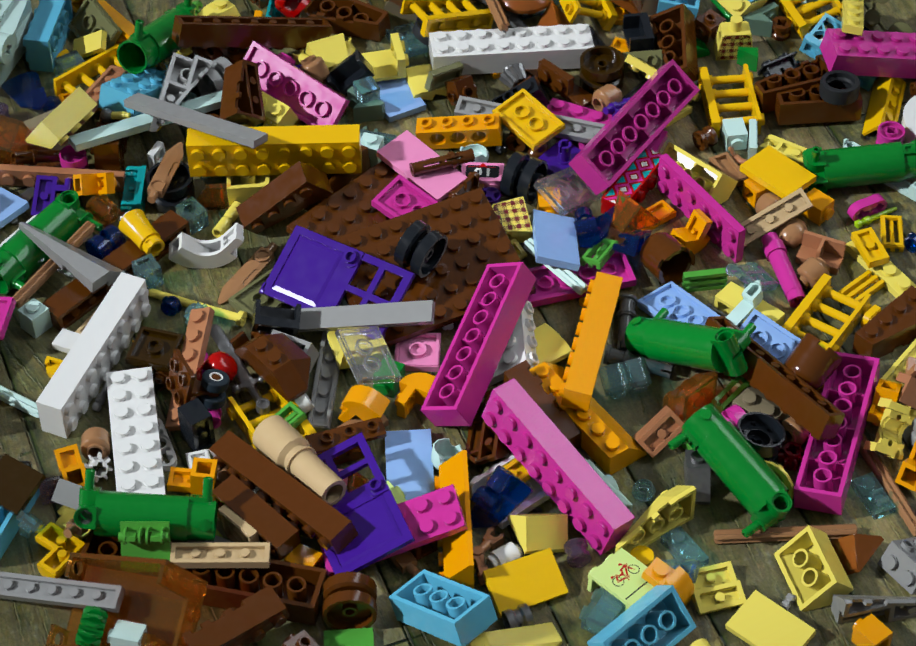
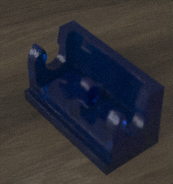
M632 228L629 231L636 233L634 235L620 233L618 236L625 238L624 242L613 244L612 250L633 257L640 255L641 246L651 235V230L644 231Z

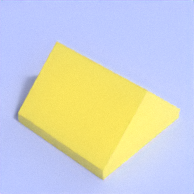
M568 514L508 515L507 519L524 554H533L547 548H551L552 553L567 552Z

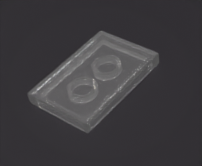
M571 167L539 179L533 185L560 216L598 201L603 196L602 192L595 195Z
M378 326L337 328L335 335L358 385L400 382L402 376Z

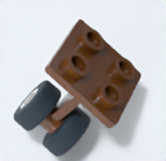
M174 349L173 357L169 362L170 371L169 376L166 377V387L174 396L175 403L180 407L190 402L191 397L198 396L197 398L207 409L216 410L222 408L226 400L225 391L228 389L230 382L227 373L219 369H208L202 374L201 381L196 380L181 351Z

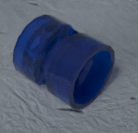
M108 225L99 232V235L96 234L87 240L85 247L88 254L102 260L113 250L123 245L126 239L117 227Z

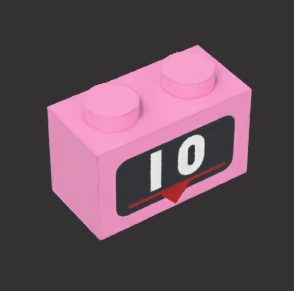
M468 162L462 164L461 173L466 177L470 172L476 171L480 175L479 182L485 185L484 188L494 187L500 191L504 163Z

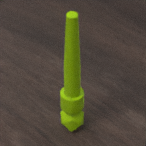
M892 207L871 216H865L861 220L858 219L854 221V226L859 229L863 225H869L872 221L879 219L880 215H888L896 211L897 207Z

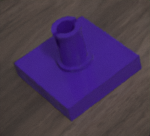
M561 139L539 157V159L547 162V174L568 184L578 177V174L568 163L581 150L573 146L571 141L568 142L567 139Z

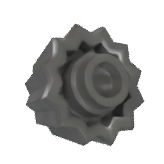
M521 62L508 65L503 70V73L500 74L499 80L509 88L515 87L527 78L524 65Z

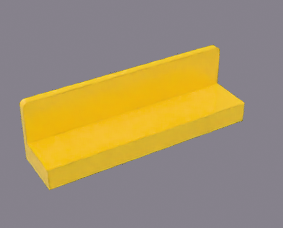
M880 77L874 82L862 131L864 136L878 130L879 125L883 122H898L906 82L902 78Z

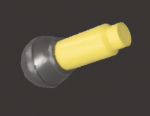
M109 108L103 109L100 113V118L105 123L131 117L130 112L113 111Z

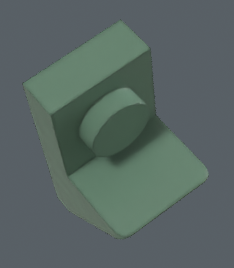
M775 2L742 16L743 21L749 22L751 35L772 36V20L778 17L779 9Z
M353 86L347 90V99L350 101L348 106L353 109L355 123L378 121L385 118V102Z

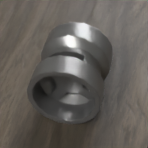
M526 603L518 605L514 611L507 609L501 613L506 629L534 625L533 615Z

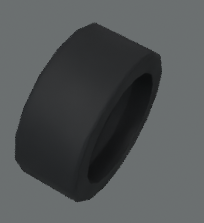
M833 70L821 77L819 94L825 102L833 105H848L858 99L860 80L855 74L843 70ZM840 86L845 87L847 89H837L833 87Z

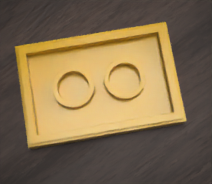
M524 88L492 110V114L500 113L502 124L533 151H536L565 129V123Z
M769 145L742 163L739 170L780 198L786 197L801 187L805 190L816 182L817 178L815 174Z
M551 548L482 572L499 618H502V611L507 609L514 611L518 605L526 603L531 608L569 593Z

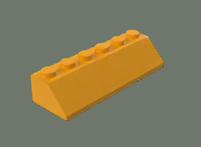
M544 361L529 369L533 376L538 375L543 381L541 385L547 395L552 393L557 399L559 410H565L582 432L581 448L607 474L613 475L646 456L647 452L593 397L588 412L561 406L562 396L558 395L561 382H566V380H563L565 369L562 366Z
M461 450L439 465V476H434L435 490L454 484L467 530L437 540L438 547L443 549V552H438L439 567L443 566L444 569L443 572H439L440 576L474 589L467 450Z

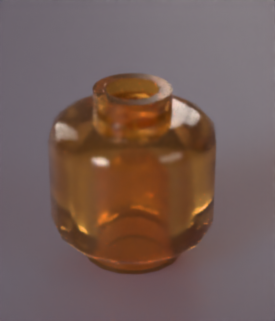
M95 195L87 202L86 211L92 213L94 220L103 224V226L106 224L112 225L117 220L118 206L106 195Z

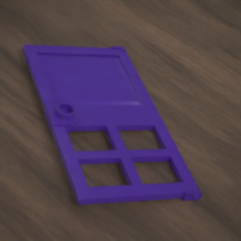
M296 225L269 277L262 284L259 293L294 308L296 304H301V308L339 306L346 291L363 298L359 305L369 304L370 302L375 304L402 302L415 274ZM362 262L378 267L367 291L350 285ZM386 271L402 277L391 301L374 295ZM378 327L374 332L365 328L346 330L371 341L384 339L388 327Z
M362 432L317 456L324 463H327L328 467L342 480L367 466L370 467L375 477L367 484L350 493L346 490L343 498L338 503L332 505L333 508L352 521L359 534L339 554H336L331 549L328 551L324 549L334 574L358 572L415 541ZM359 445L365 458L339 472L333 459Z

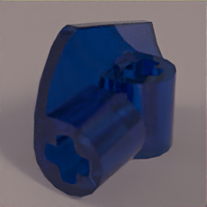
M31 71L17 75L1 85V89L20 108L41 110L45 105H48L45 89L42 87L40 77L36 72Z
M615 206L596 218L589 207H580L575 211L574 225L581 248H593L608 235Z
M498 465L486 482V486L479 487L472 496L471 502L475 505L471 510L473 528L498 526L532 494L533 490L509 470Z

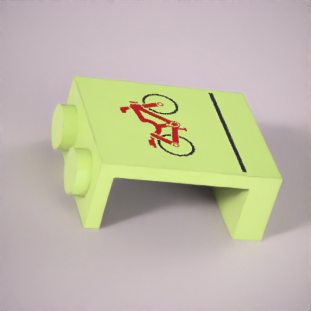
M621 548L616 553H611L600 566H595L588 574L587 590L592 592L600 585L626 605L625 610H627L654 586L641 578L647 566Z

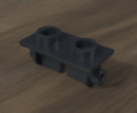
M797 51L790 54L788 52L783 53L778 59L773 61L772 59L766 60L761 64L757 75L763 74L762 77L764 79L773 74L781 75V69L784 73L785 69L789 67L795 69L801 66L800 62L794 59Z

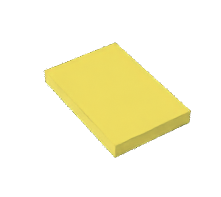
M757 590L750 595L725 624V628L750 646H806L816 635V629Z

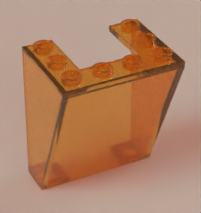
M70 552L64 574L65 577L71 580L123 586L126 590L119 613L107 612L108 618L100 646H110L107 643L108 632L111 628H114L118 619L147 625V633L143 634L140 646H188L182 634L189 630L192 634L196 632L208 584L207 581L167 559ZM78 561L79 571L75 574L74 565ZM72 607L67 629L51 624L46 646H79L76 645L75 638L84 609ZM57 633L60 634L59 645L55 644V636L57 635Z

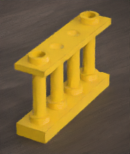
M403 0L400 11L402 15L416 14L423 21L420 31L423 37H429V32L491 29L494 20L490 9L478 10L470 0ZM445 7L451 13H444L440 8ZM465 8L467 11L461 12L459 9ZM425 12H433L435 15H427Z
M559 0L569 23H573L577 15L597 18L602 29L610 31L618 18V14L610 0ZM580 4L591 6L592 9L581 7Z
M774 0L783 14L791 20L793 28L802 40L809 33L811 27L815 26L825 13L833 17L836 15L842 17V2L839 0H818L801 9L795 8V5L805 0ZM828 4L832 7V9L809 20L803 19L804 15Z
M119 45L112 46L54 78L55 96L58 97V94L65 92L71 94L76 90L75 87L81 83L90 87L95 82L91 78L98 74L102 75L110 65L122 67L117 59Z
M743 64L741 75L714 77L709 75L707 67H699L698 86L702 95L701 98L707 123L716 131L718 138H720L722 119H730L723 118L722 116L719 117L721 112L750 110L751 116L743 117L744 123L749 125V119H756L758 135L761 134V126L765 125L764 113H760L753 87V72H749L748 64ZM743 83L744 86L741 89H712L713 85ZM746 96L748 101L719 104V102H716V99Z
M824 273L782 327L802 339L806 333L800 330L803 326L809 325L833 336L829 344L822 340L820 341L819 345L827 350L830 347L833 351L840 352L843 343L862 320L864 314L872 307L870 304L871 294L867 293L862 301L859 302L833 290V287L830 286L832 276ZM824 298H831L855 310L849 316L823 304L822 301ZM819 311L844 324L839 330L811 317L813 312Z
M271 386L268 393L262 395V397L268 399L269 402H276L278 408L250 421L244 413L256 408L255 401L250 400L238 405L232 396L228 397L229 407L227 408L229 418L232 421H236L253 448L259 453L261 452L253 444L252 436L255 428L265 418L275 415L289 403ZM292 401V403L295 404V405L299 408V406L296 404V402H295V401ZM308 419L295 428L302 436L317 433Z

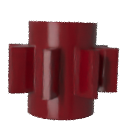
M789 441L785 446H782L778 453L777 462H782L784 469L796 471L801 466L805 450H802L800 443Z

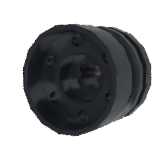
M750 412L744 414L739 419L736 428L764 460L775 463L785 441L786 432L783 425L777 419L765 413Z

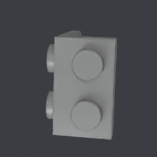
M916 537L891 541L877 564L906 591L914 595L916 594Z

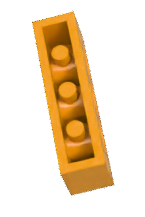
M500 113L417 118L415 134L420 141L432 150L460 148L470 144H480L485 147L502 146L503 127Z

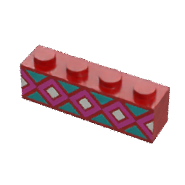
M645 148L601 197V213L621 222H624L628 216H631L635 211V207L644 201L648 191L654 189L658 181L659 156L662 154Z

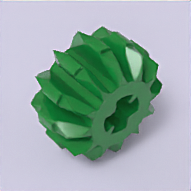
M86 606L84 608L75 638L76 645L100 646L108 618L106 610L96 606Z

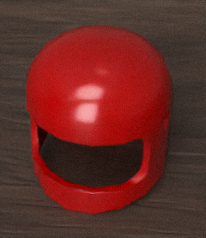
M275 0L274 4L277 10L286 17L297 18L300 12L309 4L310 0Z
M221 351L212 353L196 373L197 380L201 381L202 370L219 369L227 373L230 378V384L237 374V363L228 353Z

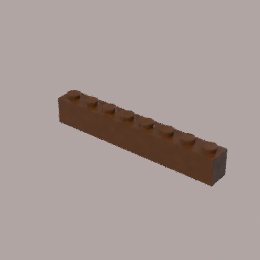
M175 15L171 38L178 47L184 49L190 47L208 49L209 47L220 49L236 47L238 49H246L250 47L253 41H256L266 48L301 50L306 48L308 42L330 37L332 26L325 18Z
M169 210L151 223L165 243V247L159 255L150 257L141 251L131 239H128L123 245L113 250L102 260L123 270L126 274L137 277L169 253V243L181 232L190 235L189 222L174 211ZM76 278L62 287L61 290L42 303L49 308L52 326L59 331L62 328H68L98 306L113 284L110 286L104 284L92 293Z
M725 316L708 317L705 323L706 326L741 330ZM751 338L750 345L743 352L748 370L741 377L750 382V386L761 391L767 400L779 406L783 413L790 415L797 425L808 430L813 438L820 441L834 439L846 414Z
M230 430L209 448L214 457L212 459L218 460V468L220 470L224 468L229 476L234 474L239 480L241 478L244 479L252 491L262 494L266 501L272 507H277L282 514L284 513L289 521L291 520L297 526H301L303 532L309 538H317L318 543L325 550L331 549L336 554H339L359 535L350 519Z

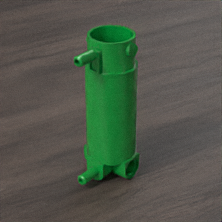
M184 0L175 9L167 10L164 12V15L144 27L143 20H136L134 33L118 46L117 59L122 68L129 73L138 74L146 69L155 67L172 56L173 52L176 53L183 49L178 47L171 38L175 15H195L196 6L192 3V0Z
M916 139L910 143L892 142L826 150L815 146L806 149L802 153L804 168L817 176L816 182L808 187V191L815 187L823 193H827V189L902 182L905 179L916 178Z
M73 190L62 192L53 202L28 222V224L64 242L86 221L93 223L96 226L94 229L98 232L103 229V224L94 220L92 213L80 207L78 193ZM21 230L0 247V294H7L13 288L19 290L25 284L24 282L50 259Z
M662 308L654 318L641 316L633 318L626 328L625 345L627 350H631L635 355L646 356L655 361L737 377L743 375L748 370L743 352L751 343L750 336L756 330V325L749 323L741 331L726 327L717 328L666 319L669 314L668 309Z
M713 403L700 408L683 424L681 434L668 442L669 448L675 450L684 442H687L705 460L751 515L750 520L753 523L742 530V535L745 538L750 537L758 530L765 532L770 527H780L792 507V499L788 494L789 489L735 425L731 421H727Z
M91 468L85 470V486L79 488V507L74 514V522L80 528L93 529L94 536L118 538L120 521H170V541H215L218 502L213 500L212 477L203 478L202 495L178 496L102 490V487H94L95 470Z

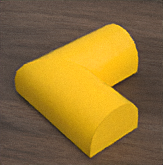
M52 521L35 536V541L50 551L37 563V568L43 577L60 578L79 559L85 542L74 535L71 538H66L63 534L64 529Z

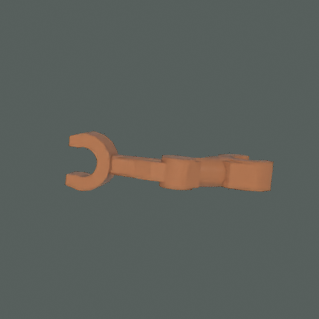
M494 527L487 529L483 542L479 546L473 547V558L477 566L480 586L486 585L482 572L488 569L484 562L485 553L490 548L493 550L501 546L505 541L504 533H501L498 537H493L495 535Z

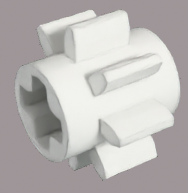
M98 452L96 457H92L89 454L88 458L90 460L88 463H84L85 468L94 469L93 466H97L98 462H100L103 468H99L98 472L95 471V482H98L101 477L107 480V472L113 471V468L107 465L111 459L109 457L102 459L101 452Z

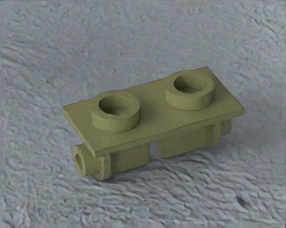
M662 50L622 52L624 61L627 55L631 54L656 69L665 64ZM625 62L624 73L635 72L629 69V63Z

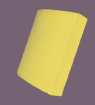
M431 64L406 68V80L414 98L421 97L425 100H433L435 94L447 96L446 86L433 91H428L424 88L428 73L432 71Z
M544 323L534 330L537 341L536 354L539 364L544 361L556 364L569 357L570 351L573 352L567 342L548 324Z
M731 561L697 568L693 580L694 594L692 601L699 615L744 604L746 597L740 580L736 578Z

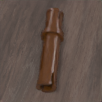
M472 148L455 153L450 151L447 155L410 163V172L412 176L448 167L453 169L457 168V165L474 162L475 156Z
M29 149V151H12L10 157L15 159L11 160V163L13 165H37V163L60 162V150L37 151L36 149Z

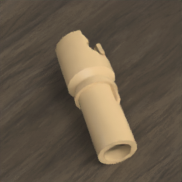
M272 415L265 418L257 426L252 436L253 444L266 458L290 476L296 478L332 506L343 498L347 490L346 483L316 456L317 453L310 447L308 440L283 417Z

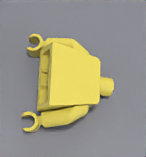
M341 33L308 42L305 53L301 49L299 51L300 54L293 53L292 55L297 65L301 64V61L308 56H320L330 71L353 54L355 47L352 44L351 38L345 41L344 34Z

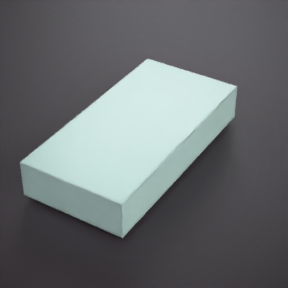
M749 119L748 159L757 154L758 125L756 119Z

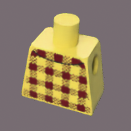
M733 15L730 18V22L720 23L713 44L716 60L737 59L738 47H753L749 22L743 21L741 16Z
M523 196L491 205L510 241L516 238L519 243H524L525 240L531 238L533 230Z

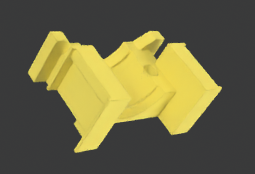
M880 397L877 406L885 408L874 442L866 440L863 449L884 453L885 457L902 460L904 456L902 435L906 427L911 425L915 419L916 410L911 409V406L896 403L892 399Z

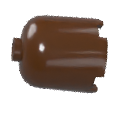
M657 232L650 235L640 249V260L663 285L670 281L676 284L681 283L683 272H687L691 264L695 265L693 252L674 236L666 232Z
M807 332L786 359L784 365L812 388L818 390L841 365L842 358L830 347L827 350L819 345L821 340Z

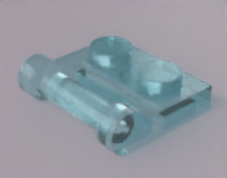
M747 262L745 265L730 263L726 266V274L731 277L736 276L744 283L743 286L745 288L750 283H755V280L761 281L762 291L775 290L779 285L778 281L755 262Z

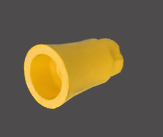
M131 210L121 218L118 228L123 234L129 237L141 251L150 257L159 255L164 249L165 243L148 221L143 210Z

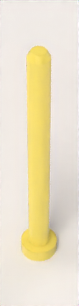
M153 288L149 289V296L190 309L211 307L215 311V316L235 321V324L243 327L247 321V312L240 310L236 313Z

